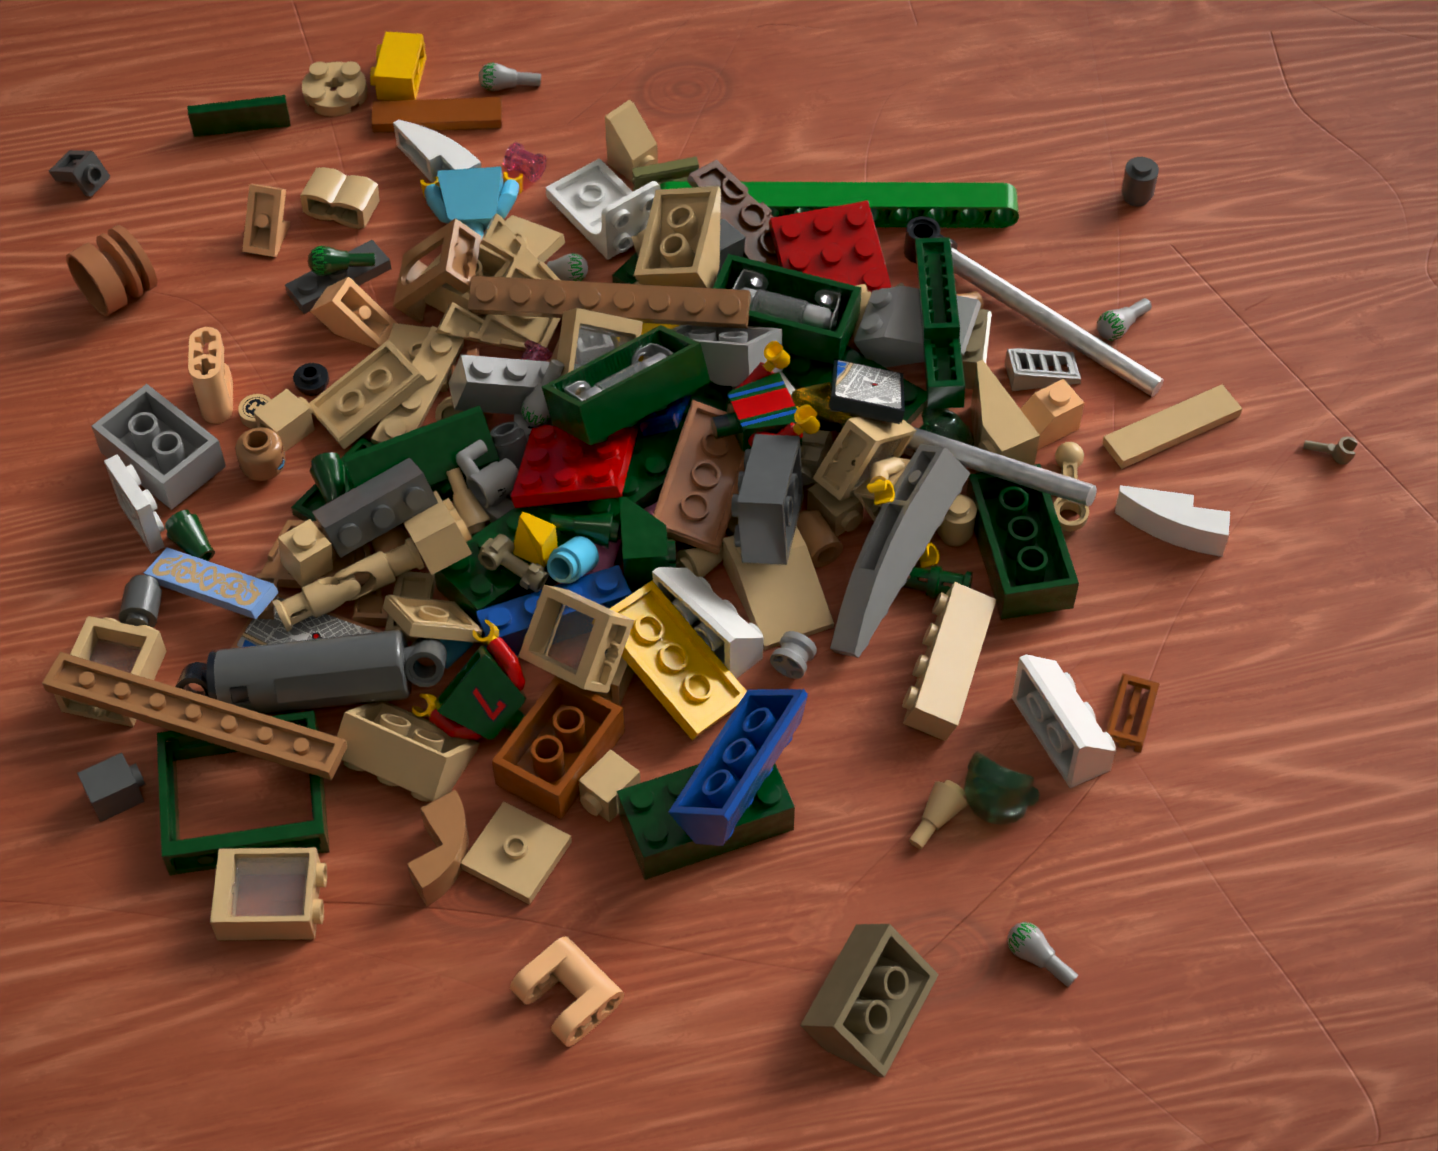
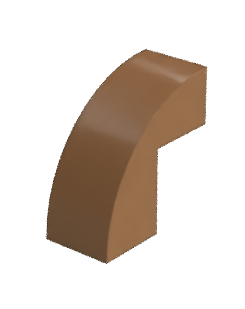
M456 790L420 808L424 827L437 848L407 863L411 882L426 907L438 900L452 887L462 872L461 862L468 853L469 837L464 808Z

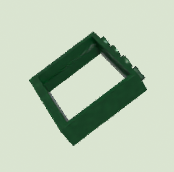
M314 710L299 713L291 711L285 715L271 716L319 731ZM175 731L158 732L157 754L161 853L169 876L216 869L219 849L316 848L318 854L330 852L324 779L309 773L313 821L180 840L176 761L239 751Z

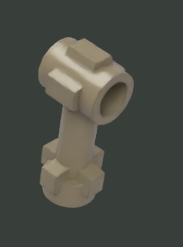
M499 534L494 539L489 538L481 546L478 558L485 568L495 570L501 564L522 578L520 586L526 590L531 589L537 593L548 580L549 573L544 571L545 567L539 563L528 565L512 554L515 547L507 536Z

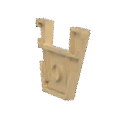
M495 214L492 217L480 244L510 260L504 277L560 280L543 261L540 262L528 250L526 242L519 235L517 237L505 225L506 221L500 215ZM452 302L449 304L436 333L540 355L545 351L560 318L485 314L482 319Z

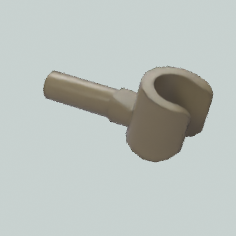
M1348 436L1342 437L1337 445L1305 440L1303 449L1331 454L1337 463L1345 465L1355 456L1356 453L1353 451L1358 442Z

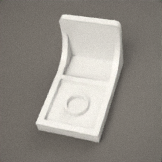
M600 158L545 187L546 197L607 260L627 251L634 245L631 237L646 229L655 191L661 189L656 181H652L632 191Z

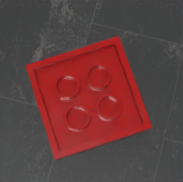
M868 200L770 218L769 227L780 267L854 286L866 284L867 291L871 292V294L874 290L892 287Z
M638 424L629 428H622L609 435L606 441L592 444L591 446L556 426L543 425L538 428H532L511 494L514 507L521 508L621 497L639 429Z

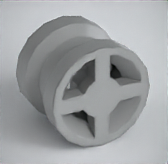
M788 631L780 639L781 647L772 653L770 663L782 675L799 679L807 671L806 663L814 658L817 648L812 640L805 635Z

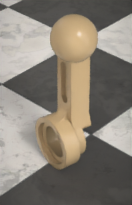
M1065 442L1057 448L1055 460L1061 467V474L1077 479V468L1084 460V452L1077 443ZM1060 497L1055 500L1053 505L1062 530L1076 531L1086 524L1089 516V507ZM1063 510H1073L1078 513L1080 518L1075 521H1067L1061 517L1060 512Z

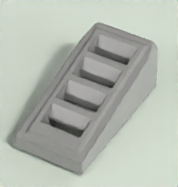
M1020 348L1007 349L1005 367L1012 391L1046 388L1062 379L1069 385L1081 383L1074 352ZM1067 364L1069 372H1062L1061 365ZM1048 366H1053L1054 371H1049Z

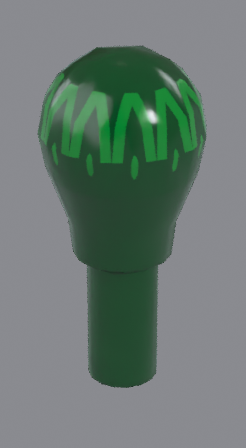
M318 246L310 251L307 262L313 273L319 276H327L342 270H348L349 267L375 266V254L348 253L347 251L337 250L328 246Z

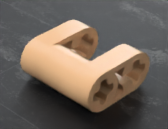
M202 327L190 335L188 369L202 418L209 423L218 424L228 420L232 415L233 380L229 366L224 363V346L220 332L212 327ZM209 342V354H204L202 348H204L205 343Z
M566 936L559 938L526 965L510 984L511 991L524 1004L533 1003L559 981L577 998L573 1004L558 1016L551 1028V1031L566 1047L576 1044L608 1017L624 998V992Z

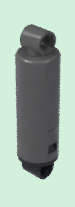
M400 630L212 650L208 655L207 664L204 662L188 664L183 669L175 687L265 715L402 700L410 696L412 683L419 687H430L441 680L444 674L447 651L440 640L421 637L415 640L411 646H408L406 636ZM422 657L429 658L435 664L424 666L418 662V659ZM196 683L204 691H195L188 684Z

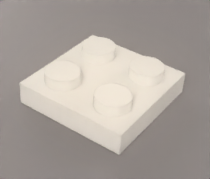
M118 454L104 460L119 505L151 554L164 548L160 533L165 531V528L158 514L154 511L158 509L157 504L148 489L142 491L138 486L141 484V481L134 467L131 464L125 466Z

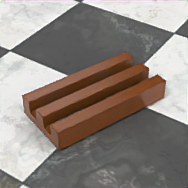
M1122 673L1106 730L1113 741L1119 743L1118 747L1126 749L1127 745L1133 746L1135 752L1141 753L1160 683ZM1128 684L1135 686L1123 731L1119 732L1115 731V727ZM1142 688L1150 690L1138 736L1130 735Z

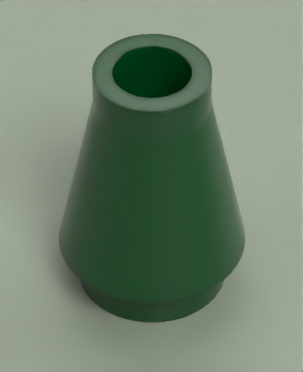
M334 452L315 456L311 460L312 466L309 472L326 505L346 493L345 465L340 456Z
M181 510L167 520L165 523L167 537L186 554L209 561L214 556L215 551L211 547L196 514H191L189 510Z

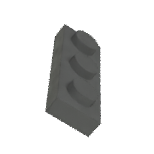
M370 240L348 253H374L375 266L349 267L348 270H342L327 276H319L310 271L285 284L286 292L303 314L311 311L328 286L347 277H350L359 286L390 270V259L373 240Z

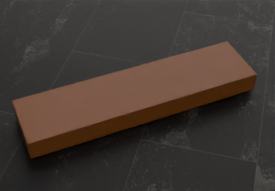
M502 98L373 101L372 130L373 132H395L393 122L397 120L418 124L431 130L502 128Z

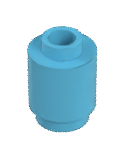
M583 536L573 537L551 552L547 561L548 573L552 579L559 583H573L597 566L599 561L598 550L588 538Z

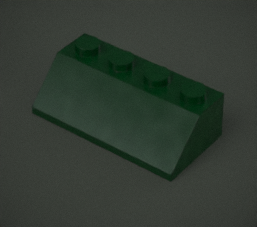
M476 406L344 456L343 460L350 491L402 461L411 458L424 473L432 491H437L442 501L447 498L453 501L454 492L446 472L459 467L456 462L458 452L474 442L482 440L487 446L488 451L473 460L478 469L481 470L495 461H500L480 406ZM461 470V472H462V474H463V477H464V480H465V482H466L467 477L465 476V474H464L463 471Z

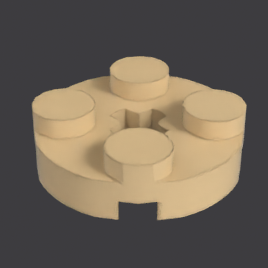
M352 61L346 63L315 62L309 67V73L302 82L305 103L308 106L309 104L313 106L315 112L324 116H341L350 113L352 106L358 102L359 106L364 103L368 92L366 78L361 72L360 66ZM337 87L336 91H330V88Z

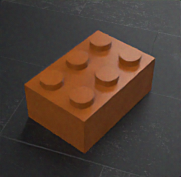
M555 676L493 758L492 766L495 784L562 820L580 795L578 780L610 749L612 750L624 734L623 707L590 690L582 689Z

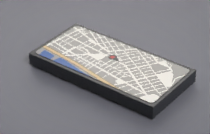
M834 359L831 373L829 408L833 411L902 424L905 412L904 373Z

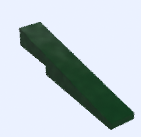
M950 237L915 239L928 409L964 408L965 380Z

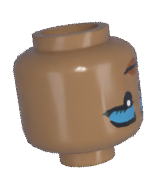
M258 427L244 432L238 438L235 446L240 469L245 476L252 480L264 481L276 477L284 469L286 463L282 440L275 431L269 428Z

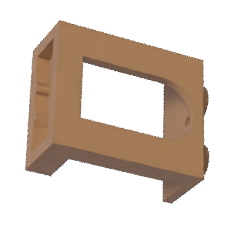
M455 218L403 254L393 306L418 323H421L426 307L424 302L425 296L445 283L462 294L469 291L471 277L475 276L482 236ZM443 244L439 264L420 276L428 266L419 260Z

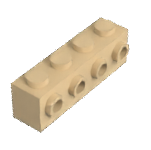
M954 582L946 594L942 592L939 594L932 613L937 615L935 624L930 623L922 644L927 646L925 655L921 654L913 669L912 675L917 677L915 687H909L902 707L907 709L903 724L944 741L957 728L996 599L957 582Z

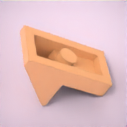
M249 184L242 252L277 257L290 226L289 221L283 220L286 189Z

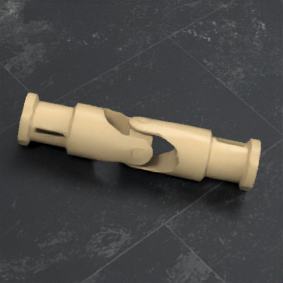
M409 537L405 539V544L386 553L379 551L340 570L333 577L319 579L302 587V592L283 601L276 599L272 602L288 632L292 630V625L311 616L318 618L341 606L345 601L355 600L395 582L397 576L414 568L421 570L425 567L413 540ZM369 572L370 578L361 587L358 581H356L354 573Z

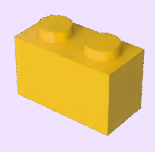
M385 31L383 42L378 44L376 49L377 65L376 67L372 66L370 72L371 86L376 87L377 100H416L426 61L423 34Z

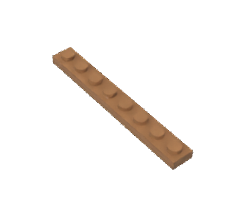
M472 276L468 310L473 314L563 318L564 311L580 308L638 320L643 323L748 329L751 294L749 290Z
M64 652L59 653L42 682L47 692L332 780L348 748L346 739Z

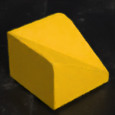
M522 512L514 539L515 549L513 554L531 563H539L545 567L551 552L558 548L556 526L531 514Z

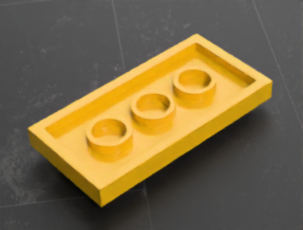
M653 580L610 608L634 620L621 657L691 740L697 738L735 710L747 691Z

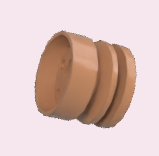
M116 225L109 229L108 235L103 233L96 237L98 249L92 244L86 243L66 255V263L75 283L88 302L103 316H109L127 305L126 292L132 297L137 298L143 295V290L149 291L157 286L156 273L148 256L134 236L121 225Z

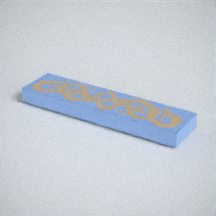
M168 547L144 572V575L155 578L160 586L253 619H257L279 593L271 582Z

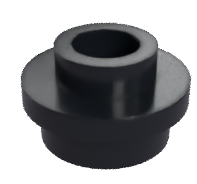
M307 363L295 371L293 380L296 388L301 393L307 396H316L326 389L329 382V374L323 365Z

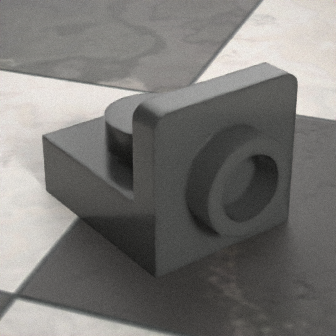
M69 150L49 170L55 181L76 183L83 194L89 197L93 196L110 178L109 173L93 151Z

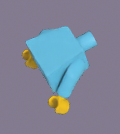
M501 167L438 170L435 182L426 184L424 179L420 180L427 205L440 222L449 223L456 218L482 237L492 217L498 214L503 219L506 218L517 200L518 194L523 191V174L519 173L518 178H509L508 172H504L502 176Z

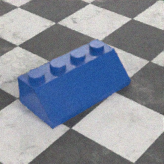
M804 689L747 690L668 812L695 844L723 846L726 840L731 837L736 824L745 810L752 804L758 789L765 778L772 772L775 762L784 748L791 742L792 735L802 721L808 697Z

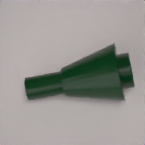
M614 512L576 516V518L551 515L550 523L556 526V530L573 532V535L586 537L594 544L609 549L610 542L617 543L620 521L614 520Z

